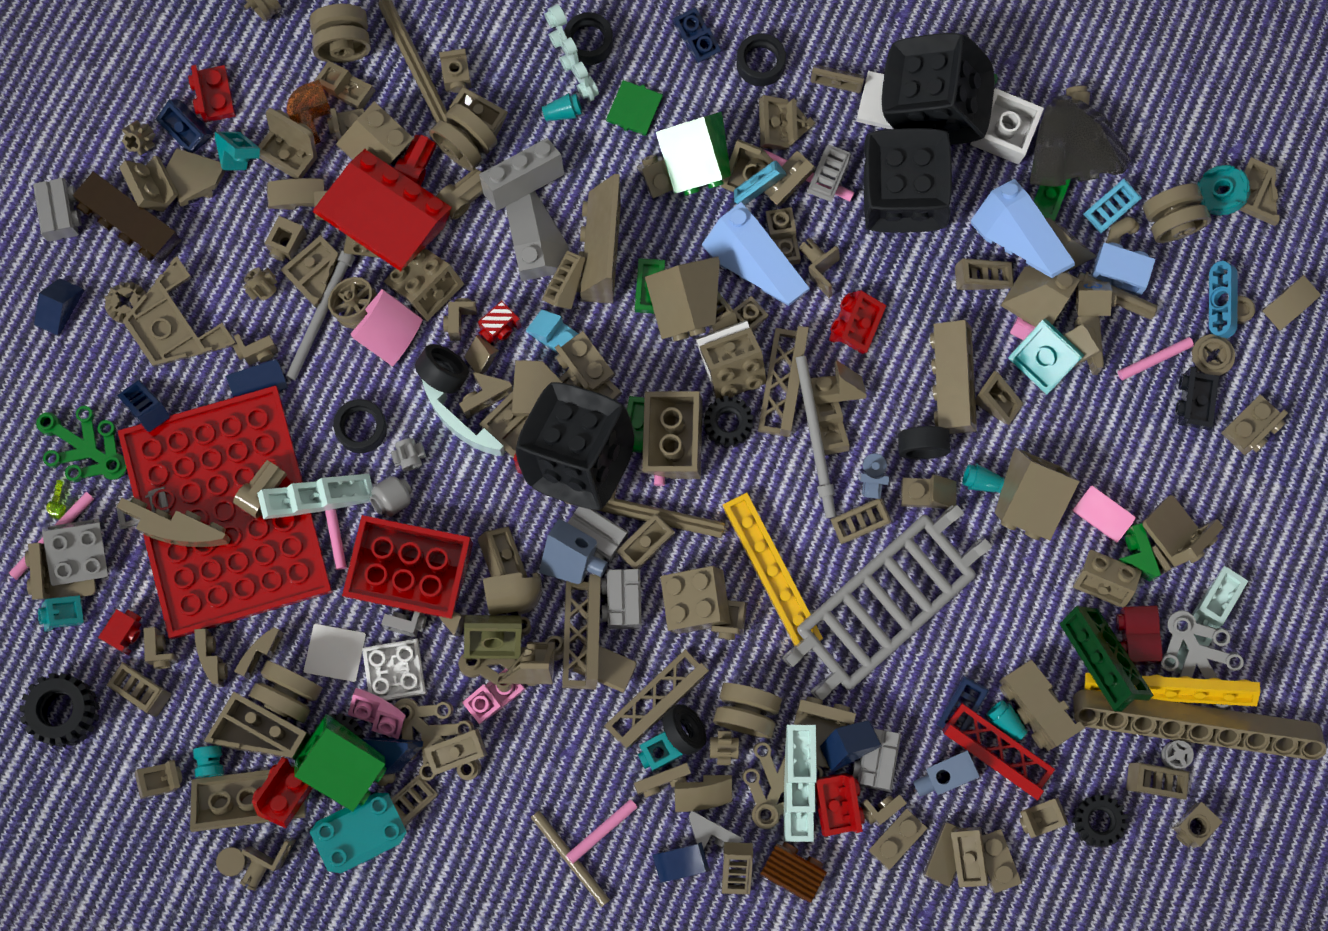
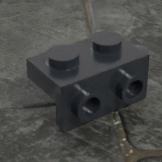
M1190 367L1184 374H1181L1178 389L1182 390L1181 400L1177 401L1175 415L1179 416L1178 425L1205 430L1213 428L1219 376L1196 372V367Z

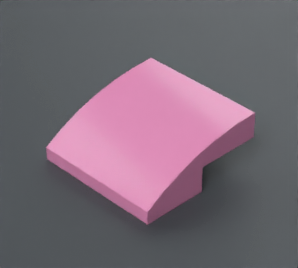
M381 289L365 308L368 314L352 331L351 336L388 364L394 366L413 340L423 319L385 290Z

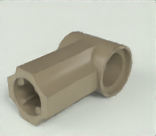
M476 168L455 185L449 184L436 195V197L452 207L449 216L453 220L466 213L470 203L483 194L479 176L482 172Z
M266 460L250 483H245L238 490L233 503L254 518H259L262 515L257 493L262 489L278 488L287 474L278 466Z

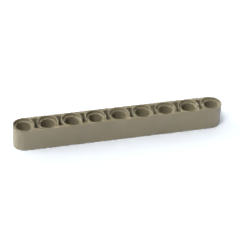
M1080 690L1073 696L1074 719L1076 723L1080 721L1084 727L1308 760L1320 759L1325 755L1327 749L1321 726L1314 722L1150 699L1149 701L1134 699L1122 712L1113 711L1102 691Z

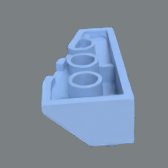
M1015 179L992 190L971 219L972 226L987 242L991 244L997 243L1004 247L1005 252L1010 255L1016 254L1026 260V264L1051 278L1075 266L1074 260L1036 204Z
M742 202L718 220L702 243L703 248L712 258L719 257V266L731 270L739 275L741 279L755 284L762 291L788 306L810 290L765 229Z

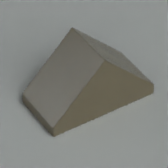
M996 371L992 373L975 399L976 405L1007 425H1010L1024 404Z

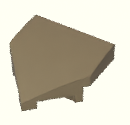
M767 95L759 98L761 148L786 150L815 124L811 117L807 119L797 107L795 98L790 102L787 99Z
M176 148L166 167V171L178 193L177 201L180 207L188 205L189 200L203 196L207 198L213 197L212 190L216 189L226 170L221 168L219 161Z
M515 360L512 414L514 416H529L540 394L551 382L563 383L543 361Z

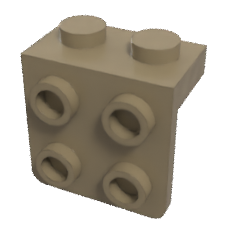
M268 108L265 113L269 133L258 146L260 148L259 158L294 179L303 178L317 159L313 132L304 123L298 124L291 120L285 112Z
M1172 495L1166 497L1143 521V527L1174 567L1187 561L1194 563L1205 555L1203 550L1218 540L1217 535L1224 528L1218 519L1198 528Z
M28 544V550L25 551V563L27 567H30L27 591L29 595H32V600L42 601L49 598L79 595L83 597L92 596L96 593V579L52 586L44 544Z
M807 697L806 700L801 699L793 725H816V766L830 769L820 745L836 728L854 724L856 713L850 712L851 708L845 705L834 704V707L822 705L823 700Z

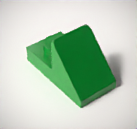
M1143 523L1131 526L1126 531L1125 541L1128 549L1133 551L1134 554L1120 558L1118 561L1141 570V578L1149 582L1161 576L1145 528Z

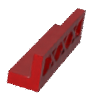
M963 703L960 704L942 729L946 736L1036 800L1043 794L1044 790L1042 787L1055 771V768ZM965 712L973 718L975 729L963 731L954 724L961 714ZM977 721H978L979 723H981L982 725H984L985 727H984V728H978V723H977ZM992 731L997 736L998 745L985 747L981 744L979 733ZM976 733L977 740H975L968 734ZM1000 738H1002L1003 740H1005V741L1008 742L1009 744H1004V745H1002ZM1015 747L1020 752L1021 762L1009 764L1004 760L1002 749ZM999 750L1000 757L992 751ZM1024 755L1029 757L1031 760L1025 761ZM1039 764L1046 769L1037 783L1027 777V765ZM1022 766L1023 773L1017 770L1015 767Z

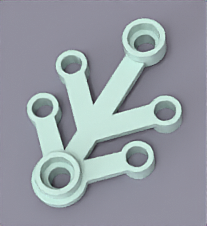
M559 4L548 8V12L544 13L551 28L556 27L557 29L549 34V38L555 48L561 46L565 55L559 57L560 62L566 72L572 70L580 83L576 85L580 96L583 99L587 98L591 102L595 96L599 95L597 86L591 76H588L584 64L579 62L578 50L571 37L567 39L562 28L563 25L567 24V19Z

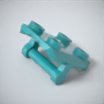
M374 793L368 797L363 806L358 805L353 812L345 807L317 821L310 830L311 837L327 871L343 873L361 863H366L376 858L379 854L399 845L407 833L388 793Z

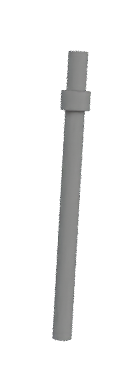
M343 250L340 251L337 258L338 264L286 374L287 378L296 381L328 312L329 295L333 288L342 281L347 268L352 266L355 260L353 254H346Z
M806 356L796 357V364L820 485L817 487L819 498L822 497L825 517L827 519L837 517L833 501L835 491L833 484H830Z

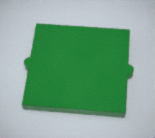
M623 80L606 118V122L620 126L624 131L631 130L646 136L663 94L646 89L645 85L638 86Z

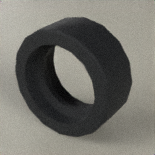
M584 12L575 15L568 21L564 29L567 39L571 37L573 40L574 34L584 27L597 28L604 36L602 46L596 50L583 51L577 48L579 62H582L584 65H595L603 62L610 55L613 48V30L610 23L603 16L594 12Z
M763 33L751 35L742 41L738 48L736 66L739 75L744 81L753 86L764 87L780 79L785 70L786 63L784 45L776 37ZM756 48H766L772 51L777 59L775 67L767 72H756L750 69L746 63L748 52Z
M427 345L415 363V369L420 378L429 386L443 393L453 394L458 392L469 375L468 366L456 353L441 345Z
M355 399L346 402L339 408L334 416L333 428L335 436L344 448L354 453H367L382 444L386 437L387 423L385 416L376 404L369 400ZM358 411L370 413L376 421V431L373 436L362 442L350 439L344 429L346 419Z
M919 426L900 431L898 433L899 456L906 459L923 460L948 455L950 453L949 430L938 426Z

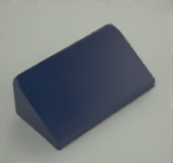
M169 99L156 118L157 122L190 153L197 151L213 136V132L181 100Z
M278 359L226 375L233 397L272 386H277L279 391L288 389L287 381Z

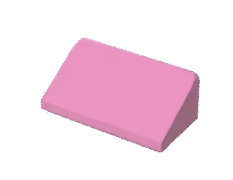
M1093 486L1087 489L1072 510L1116 543H1118L1136 519L1134 515Z

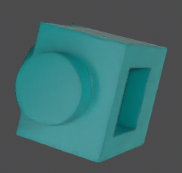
M665 732L640 744L639 747L642 752L637 754L644 769L650 767L652 772L683 756L681 752L673 747ZM656 748H661L664 751V755L661 758H656L653 755V751Z

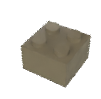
M709 566L660 576L668 631L682 634L709 629L712 626L731 624L724 571L722 569Z

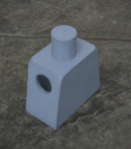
M558 519L547 535L539 573L575 584H581L588 572L602 577L608 562L594 556L597 547L596 539L567 522Z
M967 750L926 768L928 775L913 781L920 797L936 791L939 796L980 777ZM945 771L949 772L950 780L941 784L937 778L938 774Z

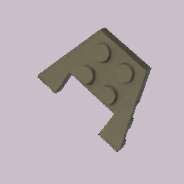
M177 256L173 258L164 273L159 275L150 290L141 297L123 319V323L153 367L233 347L236 344L223 323L197 337L169 296V292L192 278Z

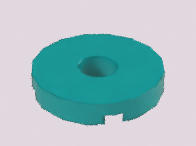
M1231 165L1216 166L1203 174V178L1197 183L1203 196L1200 205H1205L1210 214L1218 216L1229 215L1238 211L1247 203L1250 196L1251 185L1246 173L1235 169ZM1221 186L1230 187L1229 191L1225 194L1216 193L1217 189Z

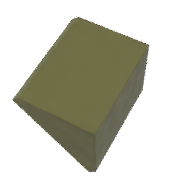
M465 615L464 658L518 659L521 652V615Z

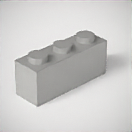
M546 138L480 173L479 176L484 196L495 210L498 211L563 176L564 169L561 153Z

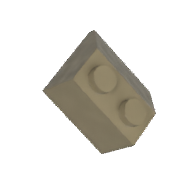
M374 101L351 125L336 145L352 160L361 151L366 149L388 165H391L414 138Z

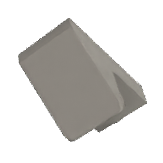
M691 811L688 817L695 842H702L703 848H705L711 836L715 838L714 844L724 849V842L740 843L742 839L740 836Z

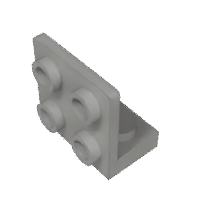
M99 519L42 527L52 586L108 576Z

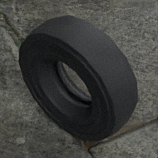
M684 704L675 705L663 715L662 722L665 734L673 747L679 752L689 755L698 752L704 747L707 739L705 727L697 713L689 706ZM681 723H682V724L684 725V727L686 728V730H687L689 736L684 732V730H683V728H682V726H681Z

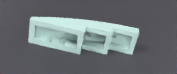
M360 474L325 477L315 482L293 483L283 488L262 489L257 494L263 519H270L370 502L369 497L372 496L371 490L373 487L370 475Z
M1226 566L1222 567L1192 613L1196 623L1216 629L1220 628L1230 614L1248 580ZM1195 635L1199 644L1204 646L1210 645L1211 638ZM1184 639L1177 654L1179 665L1175 671L1181 674L1189 650ZM1167 658L1164 663L1167 666H1172L1175 663V659Z
M787 725L784 842H814L813 813L815 812V783H817L816 725Z

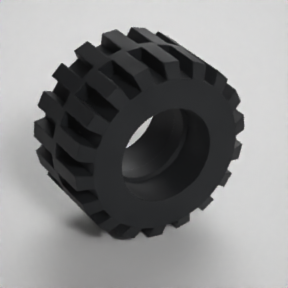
M52 673L48 674L49 678L43 676L38 678L39 684H31L28 687L31 692L29 695L23 694L22 700L26 702L25 705H20V712L24 713V716L20 717L22 724L27 725L25 728L27 733L33 735V738L40 742L57 747L73 746L77 744V740L84 741L87 738L86 732H93L95 729L92 726L93 721H98L99 715L95 714V711L100 709L99 703L94 700L97 698L95 692L90 690L91 687L88 684L63 673L60 675ZM67 694L73 703L72 714L64 724L54 727L48 720V707L56 697Z

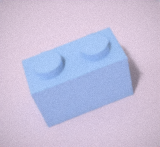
M1104 242L1098 251L1091 276L1103 282H1110V285L1123 291L1141 296L1147 288L1155 259L1149 257L1145 252H1132L1123 249V246L1120 244Z

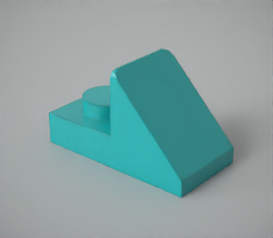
M215 131L216 146L223 170H246L249 159H259L260 148L241 132Z

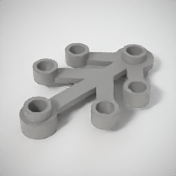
M1179 610L1170 615L1167 626L1172 637L1167 652L1162 656L1161 661L1162 667L1165 670L1174 671L1178 668L1177 654L1183 639L1189 650L1180 677L1188 676L1192 678L1197 664L1205 679L1217 678L1208 659L1226 664L1233 671L1240 670L1243 667L1244 661L1239 653H1227L1201 645L1195 635L1211 638L1216 645L1225 646L1230 642V634L1225 628L1216 629L1196 623L1194 616L1185 610ZM1182 620L1186 621L1187 627L1179 629L1177 628V623ZM1223 632L1226 634V639L1218 641L1216 635ZM1238 657L1240 662L1238 665L1232 666L1229 664L1230 659ZM1167 658L1175 659V663L1172 666H1167L1164 662ZM1213 704V706H1215L1216 708H1219V709H1226V708H1228V707L1231 706V705Z

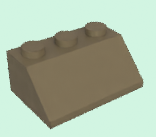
M699 391L645 392L643 473L671 479H701L703 399Z

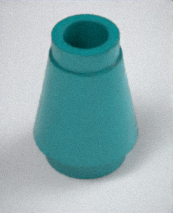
M568 93L542 107L546 122L575 119L577 115L582 114L577 94L570 95Z
M969 464L965 469L962 484L968 486V490L1001 493L1005 478L979 464Z
M1001 700L987 712V716L990 718L989 722L1015 741H1020L1027 734L1028 730L1010 703L1006 704L1004 700Z

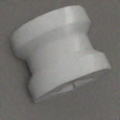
M1177 740L1163 746L1160 757L1166 767L1182 769L1192 763L1194 753L1188 743Z

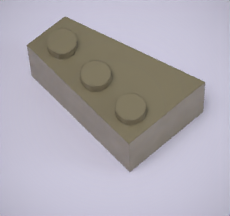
M1032 659L999 681L1002 685L1000 686L1002 694L1008 701L1012 700L1018 708L1016 714L1024 725L1028 723L1034 732L1032 738L1040 749L1044 747L1047 752L1085 729L1080 721L1076 724L1066 712L1069 706L1064 700L1060 702L1051 690L1053 686Z

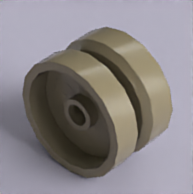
M332 4L318 8L311 13L309 21L310 30L313 35V53L316 58L325 62L346 63L361 59L369 54L371 44L367 32V14L364 9L352 4Z
M455 103L445 113L447 122L438 121L429 133L437 146L450 159L462 168L473 171L482 161L480 153L488 154L498 144L497 139L489 127L477 115L463 105Z
M1190 183L1170 188L1144 203L1142 208L1147 220L1155 222L1150 229L1157 243H1167L1182 239L1210 224L1212 219L1207 207L1199 205L1203 200V196L1198 184Z
M267 660L260 673L264 679L274 683L273 688L260 682L255 683L248 696L264 704L263 707L285 718L290 717L305 723L311 710L307 705L298 701L297 698L300 696L308 701H316L323 688L295 672Z
M723 683L719 698L730 706L717 707L713 723L746 735L772 739L776 723L764 715L773 716L778 714L782 698L755 687Z

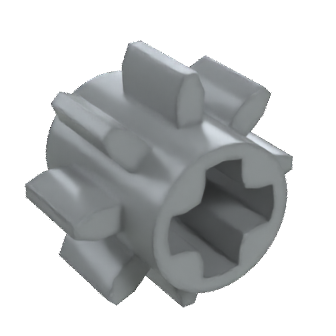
M408 438L395 443L396 450L391 451L395 467L401 466L403 471H410L422 466L421 459L426 458V454L421 442L416 444L414 438Z

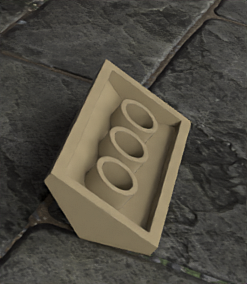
M270 769L192 779L191 832L271 822L257 816L252 804V798L256 789L262 787L268 778ZM308 796L293 819L306 817Z

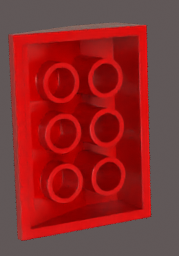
M364 149L346 166L315 206L313 213L401 272L445 228L452 207Z
M362 515L342 597L452 619L467 572L473 542L467 536Z

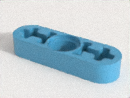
M1219 261L1211 267L1209 272V330L1214 335L1227 339L1233 336L1237 330L1238 272L1228 262ZM1224 293H1228V302L1224 306H1219V297ZM1224 321H1226L1227 325H1224L1222 330L1219 329V326L1223 325Z

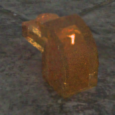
M318 79L300 86L291 94L287 102V115L298 124L304 123L312 130L315 145L321 143L313 119L331 112L322 85Z

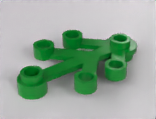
M81 406L76 411V418L81 422L83 439L61 426L60 419L53 413L45 412L37 418L36 426L40 432L46 436L56 435L76 448L75 450L60 453L49 450L43 455V462L50 468H57L60 464L91 458L99 464L83 468L77 465H70L65 470L66 478L73 483L80 482L83 478L103 475L109 480L120 479L125 475L127 468L124 457L117 453L115 441L116 426L109 420H103L98 425V432L104 437L106 453L104 454L97 449L93 426L95 415L88 406ZM84 411H89V416L82 419L81 414ZM51 419L50 425L44 427V420ZM110 425V432L103 433V428ZM52 455H56V461L54 463H49V457ZM111 462H117V467L114 470H109ZM77 469L79 471L78 475L75 478H71V472Z

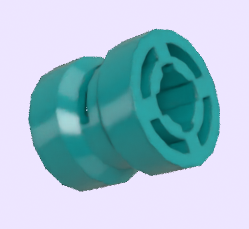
M205 746L193 749V758L197 761V767L194 769L195 778L224 775L223 765L220 764L222 746Z

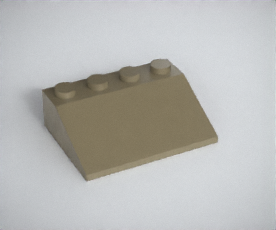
M613 174L589 191L588 201H583L582 217H587L586 226H581L580 242H585L584 251H579V255L585 257V262L582 269V277H580L576 291L581 293V302L612 304L614 302L621 211L620 174Z

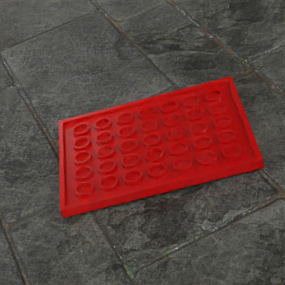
M277 386L170 415L168 420L151 432H147L141 424L118 430L134 498L146 503V509L152 511L149 497L145 498V496L151 490L165 487V489L156 491L152 496L155 511L156 509L162 511L169 509V514L173 517L176 511L185 514L188 510L200 516V522L208 526L211 522H214L226 529L225 534L231 538L229 544L189 547L166 543L143 534L169 639L172 640L193 634L194 629H210L333 593L312 513L263 519L261 515L259 518H254L233 503L238 490L245 483H250L266 460L272 462L287 474L278 488L288 487L293 483H303ZM160 492L166 493L169 504L167 507H160L158 500Z

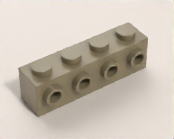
M966 320L933 324L934 333L930 334L932 349H935V359L931 361L932 372L936 375V385H933V397L937 401L938 410L934 411L935 426L948 429L949 434L976 432L972 327Z

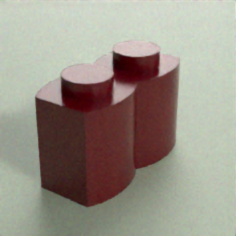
M1158 606L1123 607L1120 610V614L1116 615L1117 631L1122 633V641H1119L1134 665L1159 664L1162 661V643Z

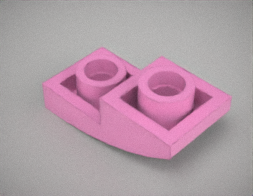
M505 668L500 673H506L508 670ZM488 682L486 685L483 684L462 703L475 720L481 724L525 691L526 688L523 684H513L511 690L501 692L495 684Z
M356 688L353 693L348 711L349 716L373 723L371 731L399 739L406 716L386 700L359 688Z

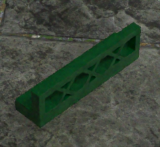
M1076 606L1061 621L1060 626L1113 711L1122 712L1134 699L1149 701L1154 696L1098 608Z

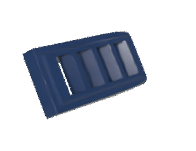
M140 380L117 395L147 432H151L170 417L162 403Z
M963 674L937 725L944 728L948 722L946 720L948 716L952 717L955 712L952 710L953 707H959L962 703L958 700L960 696L971 701L973 704L969 708L977 713L989 689ZM967 686L978 692L977 697L964 691V688ZM968 714L966 717L961 715L958 721L962 722V725L958 728L963 731L967 730L973 718Z

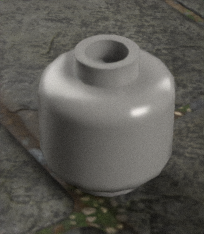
M389 476L372 488V496L369 497L370 502L378 514L392 517L410 505L412 489L405 479L400 480L395 476Z

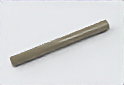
M540 811L536 812L531 819L599 905L601 907L606 905L610 901L609 897L579 860L574 864L569 861L566 854L571 851L543 814Z

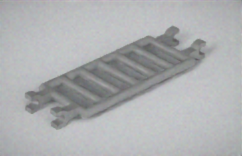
M958 505L948 507L934 522L929 516L922 515L798 626L797 631L803 639L794 648L785 653L781 659L787 666L791 665V667H794L811 649L817 654L832 673L809 691L815 698L824 700L840 683L847 690L853 689L976 577V573L970 565L990 550L992 546L986 538L983 540L978 539L961 556L945 537L942 531L964 514ZM923 529L929 533L963 574L952 585L914 542L913 538ZM905 547L943 592L932 603L929 602L892 558L901 548ZM882 565L887 567L923 610L912 621L907 618L872 576ZM863 582L902 627V630L891 640L851 594ZM842 601L846 603L882 646L871 658L832 614L831 611ZM822 619L862 665L851 676L845 672L812 633L811 629Z

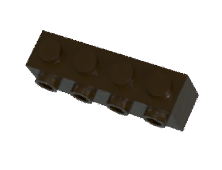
M94 171L72 195L79 203L76 207L88 217L91 214L98 218L97 223L108 232L112 229L119 233L117 237L129 247L134 244L140 249L138 253L149 262L154 259L159 264H162L181 242V239L173 229L144 208L138 207L135 201Z

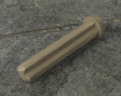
M1087 271L1085 273L1080 272L1077 276L1080 282H1103L1089 276ZM1111 285L1112 291H1116V305L1149 320L1153 319L1157 312V305Z

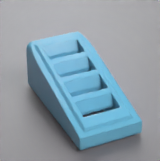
M1123 179L1083 215L1102 234L1140 202L1142 198ZM1119 191L1130 200L1127 204L1117 194ZM1112 197L1122 207L1120 210L1109 201ZM1105 204L1114 215L1110 217L1103 210L1102 205ZM1096 210L1106 220L1104 224L1093 215Z

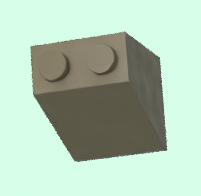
M719 257L677 265L645 277L661 339L673 337L674 342L689 338L688 333H690V337L706 333L705 327L716 324Z
M1015 447L995 514L1001 520L1000 524L1008 529L1015 531L1018 527L1025 530L1024 534L1030 538L1039 541L1042 537L1050 541L1080 481L1062 466Z

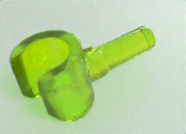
M56 480L52 501L50 500L46 505V511L50 517L58 520L66 512V506L59 503L63 481Z

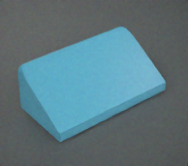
M777 161L771 162L734 189L735 203L739 204L742 202L744 205L748 204L787 175Z

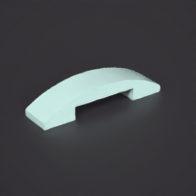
M422 380L434 411L453 434L468 445L483 452L497 456H503L506 453L504 446L485 428L475 435L443 405L447 400L446 394L434 389Z

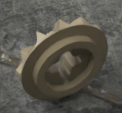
M132 281L130 283L120 282L115 287H110V292L105 296L104 308L113 320L123 323V319L132 309L126 305L119 307L122 304L119 296H124L125 298L131 296L129 301L134 307L146 292L141 286Z
M1214 334L1205 335L1198 339L1191 350V362H1194L1197 371H1202L1205 374L1221 376L1232 368L1235 361V351L1232 344L1226 338L1218 337ZM1219 349L1220 351L1216 356L1218 362L1212 360L1207 363L1206 360L1209 354L1206 351L1212 353Z

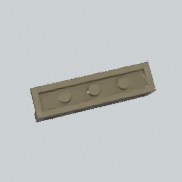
M798 326L797 331L775 328L758 432L790 437L800 383L796 357L804 356L809 327ZM779 336L795 338L794 347L784 353L778 345ZM778 351L781 356L776 359V354ZM793 353L792 361H790L788 356ZM784 359L790 367V373L780 379L774 371V366ZM772 377H774L776 382L771 385ZM788 379V385L786 387L783 382ZM780 385L786 393V397L775 404L770 397V391ZM768 402L772 406V408H770L769 410H767ZM782 405H784L783 413L779 409ZM776 411L782 419L780 428L764 426L766 416Z
M590 574L588 582H582L581 584L566 581L562 688L596 690L601 582V577ZM571 590H587V599L578 605L571 598ZM586 605H587V613L583 610V608H584ZM578 612L587 620L586 625L579 631L570 623V619ZM577 638L586 646V650L578 657L569 649L570 644ZM569 657L573 660V662H571L570 664ZM575 665H578L585 672V681L568 680L569 671Z
M685 649L611 718L604 727L628 751L663 718V715L671 707L675 706L708 675L709 670L702 663L699 664ZM686 658L695 669L686 677H676L677 665ZM673 670V677L666 676ZM661 680L673 681V689L666 696H656V685ZM653 689V696H645ZM641 699L653 700V708L646 715H636V704ZM633 707V715H625ZM620 719H632V728L623 737L613 728V725ZM636 719H641L639 722L635 724Z

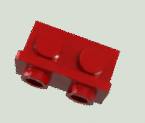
M191 65L192 75H188L191 90L196 92L197 98L193 99L196 115L200 114L205 123L236 117L226 66L222 65L199 70L197 65Z
M860 290L848 293L841 301V311L838 318L831 325L829 340L833 343L842 342L863 354L868 352L886 305Z
M281 757L279 762L270 769L268 778L262 787L256 789L252 798V804L257 816L287 828L313 787L294 776V767H291L287 758Z

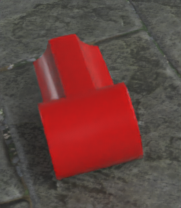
M415 135L404 158H400L397 161L394 169L421 186L426 174L425 168L436 148V143L424 135Z

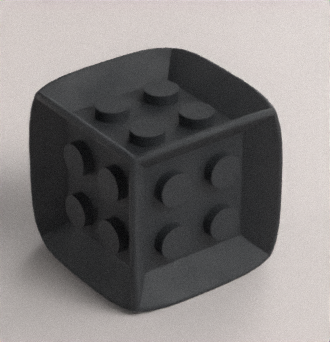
M938 33L898 40L892 44L886 61L882 88V112L884 118L893 129L931 128L947 131L949 133L950 145L970 143L983 139L988 131L995 86L993 65L981 48L971 38L963 34Z
M931 128L885 129L868 133L864 143V154L866 157L864 165V215L866 229L884 233L929 232L946 228L951 214L950 201L952 193L949 133L944 130Z
M551 382L537 399L517 441L516 457L527 484L549 497L582 508L601 510L612 497L632 455L635 439L629 413L621 403L608 396L566 383Z

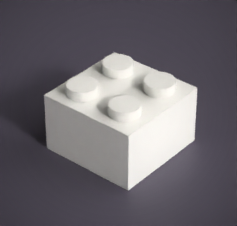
M995 88L988 131L983 139L971 142L970 145L1019 165L1026 155L1044 108Z

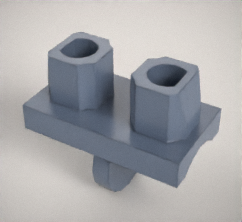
M871 453L864 458L862 463L864 471L858 470V479L860 482H863L862 495L864 497L881 499L882 484H889V476L884 473L887 468V462L882 455Z

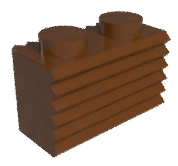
M784 842L782 846L777 843L759 875L802 900L811 903L827 874L822 869L824 864L811 856L807 860L798 856L799 850L787 842Z

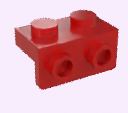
M848 773L816 778L815 793L822 835L826 837L851 831L855 833L863 832L862 824H864L865 818L862 808L858 805L857 796L860 795V787L857 779H854V776Z

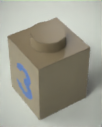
M1079 282L1076 287L1077 315L1111 316V307H1116L1117 296L1116 291H1112L1110 282Z

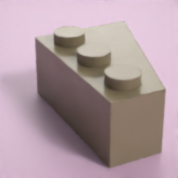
M233 692L204 742L226 748L296 760L311 735L238 693Z

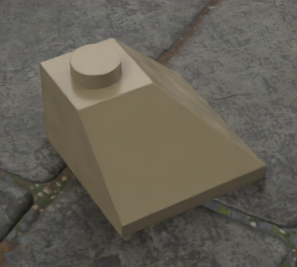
M1031 266L1024 267L1000 306L1034 327L1044 318L1053 325L1080 280L1066 271L1051 278Z

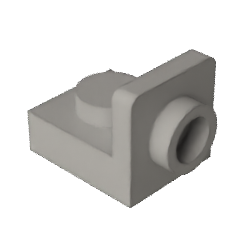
M393 612L392 616L384 614L381 625L386 630L416 638L418 631L423 632L427 616L424 613L414 612L412 620L409 621V616Z

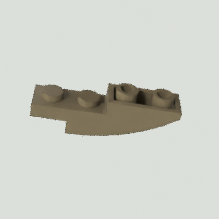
M121 497L117 508L123 513L140 520L136 527L140 533L159 541L189 547L219 546L229 544L231 538L225 534L226 529L214 522H211L208 526L200 522V516L188 510L185 514L176 511L173 517L160 509H156L154 513L146 509V503L132 497L131 501Z

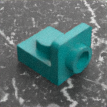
M80 595L49 598L42 603L41 608H38V620L40 625L44 624L45 632L57 627L76 626L84 623Z

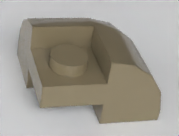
M520 572L483 578L489 614L499 615L518 611L519 615L530 612L538 605L542 596V579L540 574L533 573V577L524 578Z

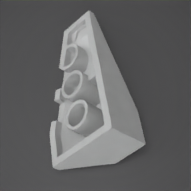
M533 191L506 206L521 281L554 275L564 255L569 251L568 244L537 193Z

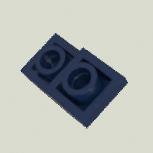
M697 7L673 18L672 21L697 63L721 52L711 29H707Z
M702 842L652 855L660 883L705 873L710 870Z

